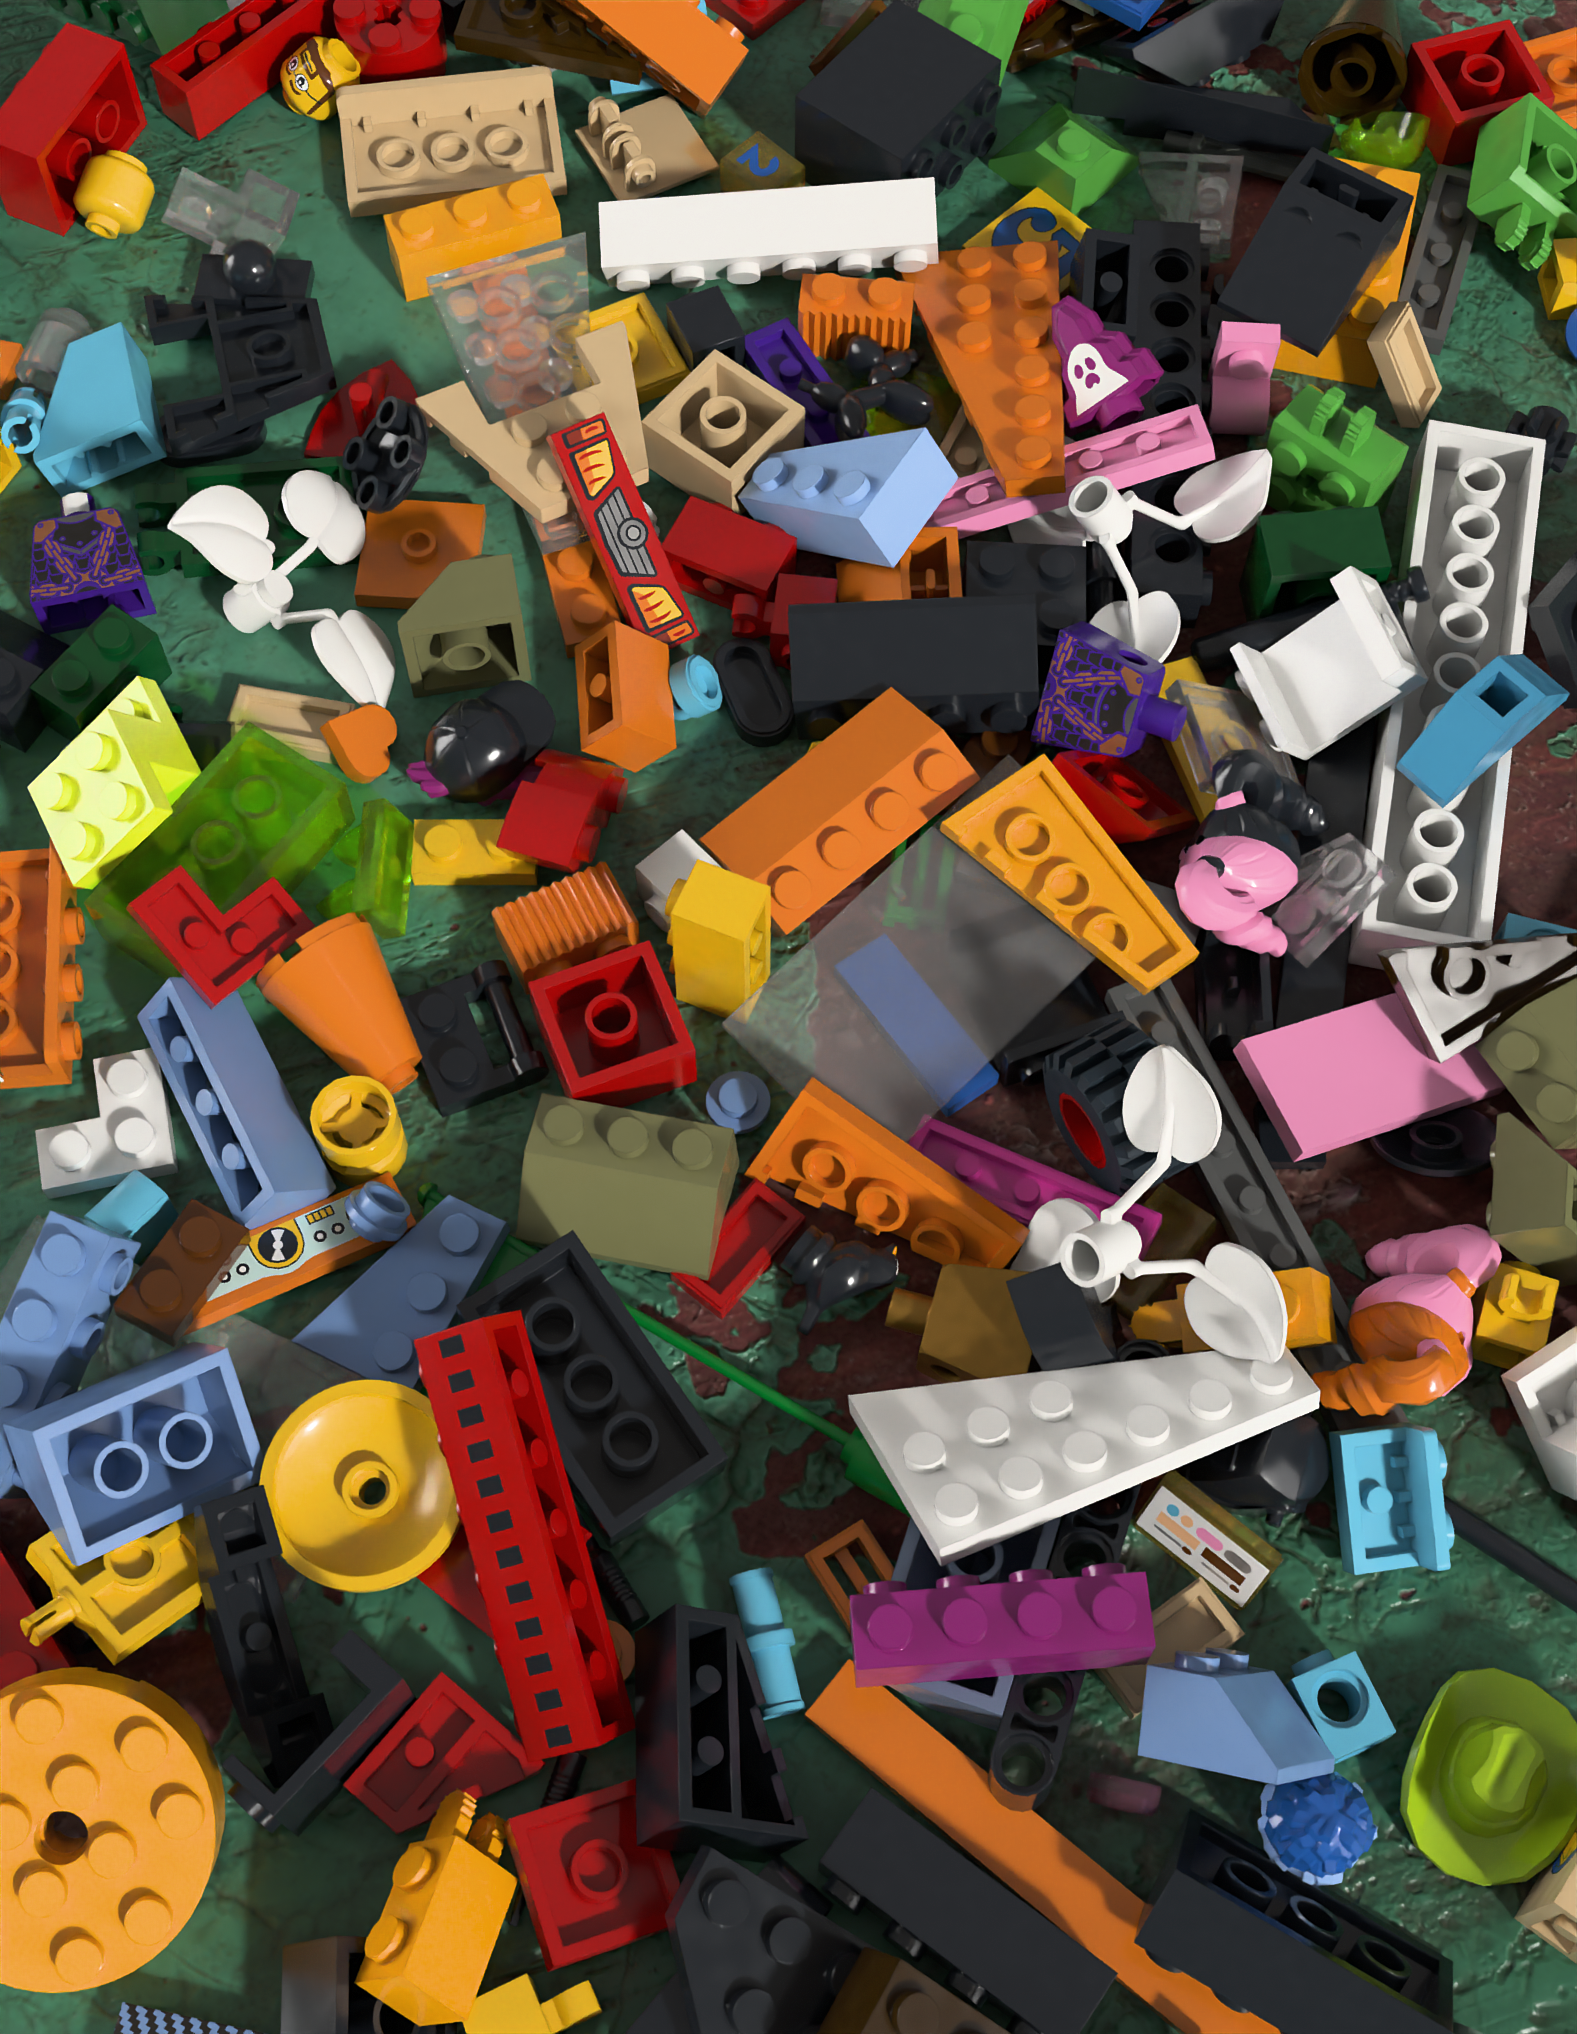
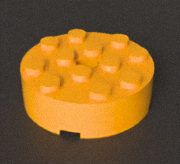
M71 1667L44 1671L25 1677L0 1690L1 1984L33 1992L62 1993L95 1988L113 1982L134 1972L166 1948L185 1926L199 1903L216 1863L224 1832L225 1793L223 1781L213 1750L198 1724L173 1698L157 1687L143 1680L137 1682L117 1674L98 1671V1668ZM67 1811L80 1817L87 1827L88 1836L85 1838H71L63 1835L59 1830L55 1831L53 1827L55 1824L54 1812Z

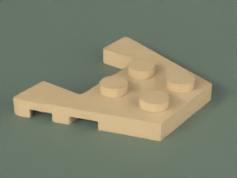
M623 321L575 338L576 354L595 384L593 386L494 424H488L464 380L416 398V406L426 417V423L430 428L435 425L449 437L450 445L465 458L471 456L489 471L490 480L541 524L577 510L546 437L602 412L605 413L635 485L639 486L649 482V467L627 330Z

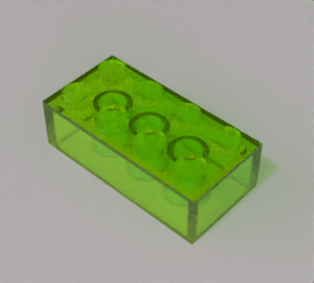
M248 721L171 806L173 813L114 868L85 900L84 904L101 937L165 980H168L169 977H183L126 910L128 904L180 864L223 915L273 876L286 892L291 895L356 820L346 783Z

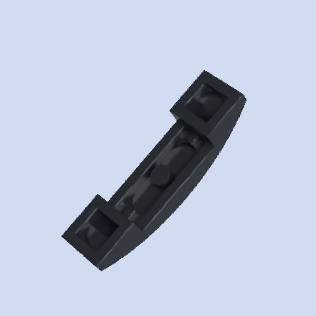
M260 1485L194 1506L195 1546L199 1580L208 1626L227 1690L241 1726L262 1769L273 1787L281 1788L331 1735L334 1729L323 1692L309 1694L271 1561V1557L283 1554L264 1485Z

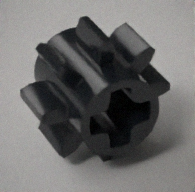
M1536 406L1529 411L1528 415L1518 410L1515 411L1505 431L1510 434L1546 440L1542 476L1546 475L1550 468L1555 472L1561 473L1577 441V434L1567 432L1569 429L1568 418L1560 410L1550 406Z

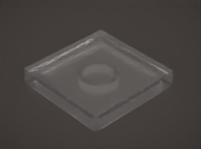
M1177 679L1165 691L1167 700L1187 707V716L1180 737L1200 792L1216 794L1212 785V767L1224 753L1229 750L1256 749L1272 762L1278 773L1284 774L1300 785L1289 753L1284 751L1277 752L1268 744L1259 727V722L1263 720V716L1256 702L1251 701L1243 692Z

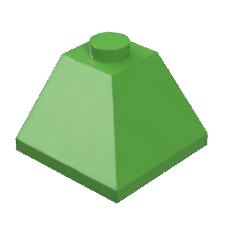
M1058 101L989 160L988 168L1026 195L1036 187L1040 188L1075 216L1079 217L1139 165L1140 157L1080 115L1072 113L1070 108Z

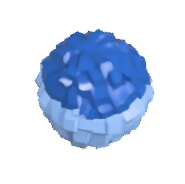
M1338 1772L1280 1785H1265L1260 1796L1262 1817L1258 1819V1830L1261 1832L1264 1850L1267 1852L1269 1859L1274 1860L1283 1871L1288 1870L1294 1875L1301 1877L1302 1881L1310 1885L1342 1883L1345 1870L1352 1868L1364 1852L1369 1851L1373 1840L1377 1838L1378 1827L1373 1824L1372 1812L1369 1810L1364 1796H1362L1363 1790L1356 1782H1349Z

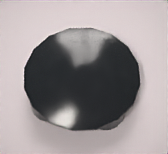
M393 396L386 397L380 403L376 417L372 419L362 437L355 436L347 443L343 452L342 462L345 469L352 471L354 495L359 508L377 515L392 511L406 499L417 482L426 459L429 438L426 417L418 406Z

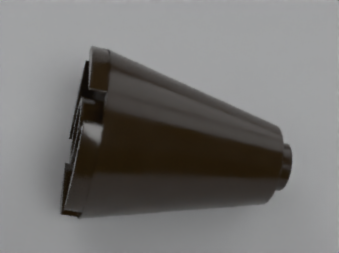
M1344 0L1309 42L1301 57L1298 81L1301 95L1315 113L1322 117L1324 112L1337 118L1340 117L1339 124L1353 126L1372 123L1388 114L1396 105L1406 86L1408 65L1395 0Z

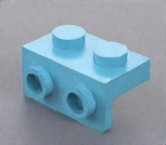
M1401 1422L1329 1432L1343 1571L1353 1575L1414 1566H1421L1435 1572L1449 1570V1549L1454 1543V1528L1450 1515L1444 1507L1442 1479L1447 1472V1460L1444 1448L1437 1439L1436 1431L1432 1428Z

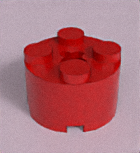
M439 0L334 1L333 11L338 40L345 44L360 64V85L445 76L447 44Z

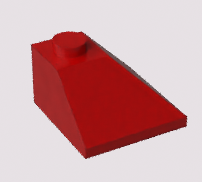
M1072 750L1058 753L1051 762L1114 844L1144 841L1189 829L1197 819L1122 757Z

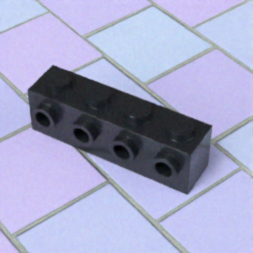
M872 1787L819 1861L818 1871L828 1878L822 1887V1890L828 1896L856 1916H858L863 1907H866L888 1924L882 1936L889 1943L915 1962H919L924 1953L949 1971L943 1983L960 1998L979 2010L987 2000L1008 2016L1011 2020L1005 2030L1011 2034H1080L1118 1974Z

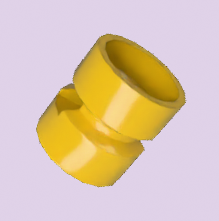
M351 1075L334 1080L320 1091L312 1104L310 1121L313 1134L321 1149L325 1163L335 1178L350 1187H354L387 1172H390L392 1177L397 1175L406 1161L408 1143L394 1098L387 1088L370 1077Z

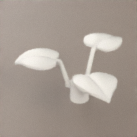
M1267 449L1254 450L1228 457L1197 471L1181 485L1174 496V506L1181 516L1173 515L1138 499L1131 490L1121 496L1108 478L1104 476H1091L1077 484L1070 494L1067 506L1009 523L1008 529L1013 543L1086 546V541L1100 543L1105 549L1126 591L1127 601H1115L1104 606L1095 614L1090 624L1162 663L1177 641L1181 625L1180 612L1171 596L1164 591H1154L1139 598L1137 587L1116 547V544L1126 539L1132 530V511L1141 512L1179 530L1192 526L1197 537L1207 543L1231 540L1250 529L1263 512L1269 492L1272 457Z
M313 470L299 471L286 481L281 497L285 514L292 526L302 535L308 537V540L276 570H272V554L275 551V545L272 541L266 539L269 530L268 518L262 507L251 496L233 486L216 485L206 488L189 498L173 515L167 528L189 541L221 573L238 582L223 597V610L229 622L241 632L254 633L269 622L272 623L275 629L279 630L287 624L319 621L312 627L311 637L316 654L327 671L362 707L375 704L385 708L395 677V655L389 639L373 620L356 610H348L340 615L339 618L329 608L286 612L293 597V589L286 575L305 560L317 546L330 561L339 565L350 562L360 554L365 542L366 529L362 513L350 493L341 484L334 482L329 475Z
M1165 1044L1159 1045L1149 1050L1136 1065L1125 1090L1122 1109L1124 1127L1130 1142L1142 1151L1158 1152L1156 1161L1113 1206L1101 1212L1100 1221L1091 1209L1070 1198H1057L1042 1205L1029 1224L1028 1229L1030 1232L1010 1270L1034 1272L1061 1262L1064 1272L1075 1284L1085 1288L1095 1287L1100 1304L1114 1295L1120 1285L1121 1273L1129 1279L1145 1274L1190 1273L1195 1278L1186 1287L1184 1304L1189 1323L1195 1333L1207 1345L1224 1355L1239 1359L1260 1360L1273 1365L1281 1358L1285 1348L1288 1317L1284 1296L1278 1280L1272 1270L1259 1256L1241 1245L1225 1242L1216 1245L1210 1250L1205 1265L1196 1259L1141 1261L1138 1258L1142 1248L1139 1232L1131 1223L1122 1220V1215L1168 1169L1172 1156L1184 1163L1197 1162L1208 1156L1215 1148L1221 1133V1110L1211 1086L1175 1048Z

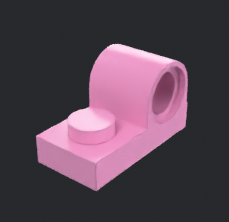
M1222 321L1206 380L1211 381V400L1209 413L1207 416H1204L1206 426L1211 427L1212 433L1264 436L1269 416L1270 377L1281 344L1280 324Z

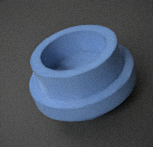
M744 1071L725 1073L718 1077L708 1089L706 1095L707 1113L714 1125L734 1129V1134H745L754 1131L764 1123L770 1111L768 1088L760 1078Z
M375 1181L366 1182L362 1189L353 1190L344 1202L345 1210L350 1217L349 1223L360 1236L369 1241H397L407 1230L406 1218L410 1214V1207L398 1192L385 1184Z

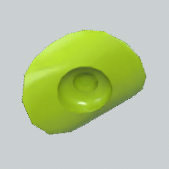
M1496 1668L1457 1671L1440 1687L1424 1716L1412 1744L1402 1776L1400 1812L1414 1846L1444 1874L1482 1886L1526 1882L1554 1862L1572 1838L1577 1827V1723L1569 1710L1532 1681Z

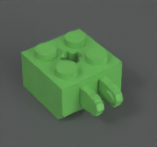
M1531 92L1479 128L1467 207L1473 212L1475 217L1495 229L1496 237L1494 238V244L1504 252L1514 250V248L1519 251L1518 263L1528 271L1538 269L1547 260L1552 250L1553 239L1577 238V131Z
M1307 384L1273 421L1266 449L1272 457V469L1266 503L1275 510L1293 511L1295 513L1330 510L1338 506H1352L1354 508L1378 506L1381 516L1387 509L1409 446L1374 425L1377 413L1366 405L1356 413L1344 406L1346 393L1336 386L1327 390L1325 394L1314 385Z

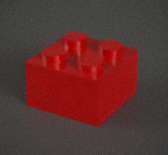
M1510 19L1411 43L1407 56V82L1400 96L1436 163L1447 166L1474 161L1479 128L1531 92L1550 109L1555 99V95Z
M650 940L528 982L533 1015L566 1098L623 1108L697 1081L696 1049Z

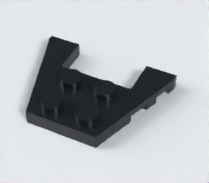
M165 295L144 296L148 324L154 346L212 335L221 381V394L163 405L168 439L174 457L187 454L337 388L317 298L246 297L245 305H215L213 296L192 295L191 304H167Z

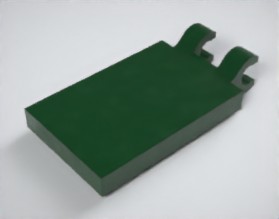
M343 456L174 469L175 483H139L134 485L135 509H138L139 526L142 528H157L171 520L176 511L198 492L216 485L236 487L251 496L262 507L268 518L269 530L266 539L272 541L275 545V551L272 554V570H276L308 540V537L302 535L292 526L285 514L281 497L286 481L299 471L313 470L329 475L334 482L341 484L354 499L351 471L344 468ZM147 530L137 533L138 554L142 560L144 575H163L180 564L182 565L184 578L224 575L189 541L173 531ZM317 546L294 569L338 566L339 564L330 561ZM360 554L350 562L342 565L359 564Z

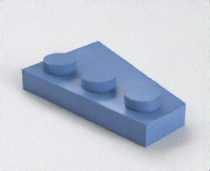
M448 1195L291 1341L297 1348L362 1380L391 1381L420 1392L423 1383L419 1375V1359L413 1340L458 1325L459 1317L456 1305L477 1291L510 1232L507 1222Z

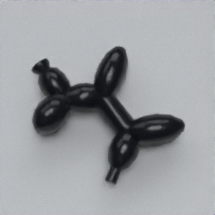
M867 335L853 336L848 342L844 358L848 371L857 379L868 381V386L848 392L844 387L836 383L819 382L814 384L803 378L798 385V389L810 394L813 401L821 409L836 414L834 418L835 433L839 442L863 438L864 431L867 428L866 411L878 406L888 416L901 423L913 426L927 424L931 418L930 412L934 409V402L925 390L916 384L901 379L896 380V378L906 375L911 368L915 369L919 366L920 358L917 351L914 349H908L906 352L903 350H892L884 354L882 346Z

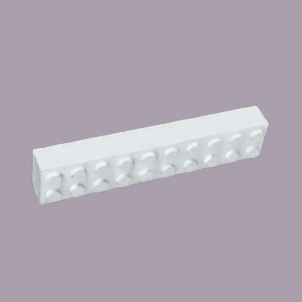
M1430 419L1413 462L1398 579L1407 575L1406 570L1408 568L1420 565L1431 598L1423 603H1416L1415 599H1407V601L1398 602L1397 604L1414 653L1429 681L1379 713L1359 861L1348 963L1384 970L1377 956L1384 949L1491 940L1512 748L1444 808L1440 807L1418 788L1396 766L1398 761L1458 689L1498 655L1523 654L1546 445L1545 439Z

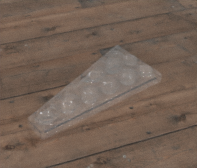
M586 231L426 277L430 299L471 393L488 424H494L592 386V379L577 356L575 338L590 333ZM522 507L542 555L591 541L578 510L541 524Z

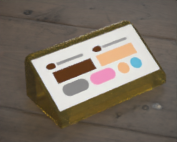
M1175 1470L1168 1471L1134 1520L1133 1525L1136 1530L1196 1578L1202 1577L1211 1590L1237 1610H1243L1249 1605L1283 1561L1282 1554Z

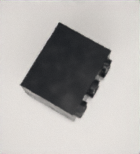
M894 0L795 96L794 175L811 186L934 177L935 197L945 188L948 190L952 189L960 180L964 169L977 156L983 157L986 155L995 142L997 136V127H995L996 108L1002 94V88L999 86L1002 60L903 2Z

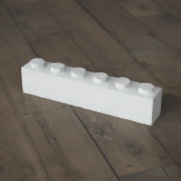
M934 177L599 202L601 268L609 287H617L625 292L644 291L650 287V284L672 283L679 288H695L702 286L705 280L727 279L734 284H751L759 281L760 276L783 275L784 278L789 280H802L803 273L816 274V272L838 271L844 276H862L871 272L872 268L894 267L895 270L900 272H917L925 269L927 264L939 263Z

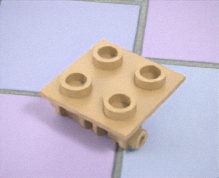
M670 93L623 112H619V107L615 101L606 99L603 96L596 97L588 106V125L575 130L577 138L618 201L646 199L719 170L718 163Z

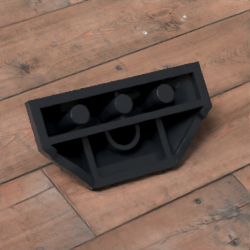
M1178 0L1153 14L1140 31L1129 28L1101 43V51L1104 56L1156 82L1200 87L1210 81V74L1224 66L1236 65L1247 60L1251 56V50L1270 39L1284 0Z

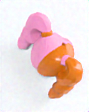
M1472 1224L1448 1226L1427 1233L1403 1235L1397 1240L1389 1238L1373 1246L1366 1253V1264L1377 1277H1392L1385 1278L1366 1288L1351 1306V1317L1348 1322L1347 1331L1354 1351L1365 1364L1352 1363L1338 1371H1323L1310 1375L1311 1379L1321 1390L1320 1402L1325 1408L1347 1411L1353 1407L1360 1416L1373 1414L1384 1416L1393 1410L1397 1404L1427 1405L1437 1398L1445 1396L1467 1378L1473 1365V1350L1471 1346L1473 1307L1471 1297L1478 1287L1495 1275L1502 1259L1498 1242L1489 1236L1490 1231Z

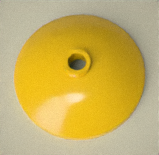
M350 1381L335 1385L312 1396L284 1421L266 1452L259 1486L264 1485L283 1551V1554L280 1555L295 1570L320 1585L338 1591L355 1593L381 1591L405 1583L429 1568L449 1547L461 1526V1522L457 1515V1499L446 1458L443 1456L438 1445V1429L429 1398L412 1388L391 1381ZM374 1482H383L386 1487L384 1498L377 1504H366L364 1499L366 1488Z

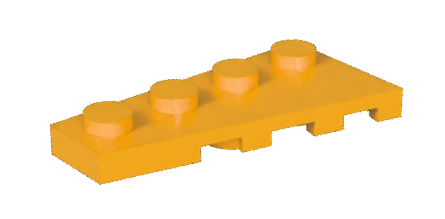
M1042 754L941 823L940 831L1144 996L1192 963L1199 955V951L1045 754Z

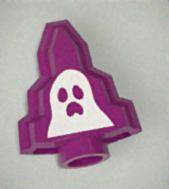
M1068 295L1052 306V339L1062 358L1061 376L1065 435L1072 437L1096 426H1099L1102 433H1106L1134 423L1145 411L1140 397L1151 390L1164 374V370L1150 349L1145 347L1135 348L1124 332L1106 330L1097 312L1072 296Z

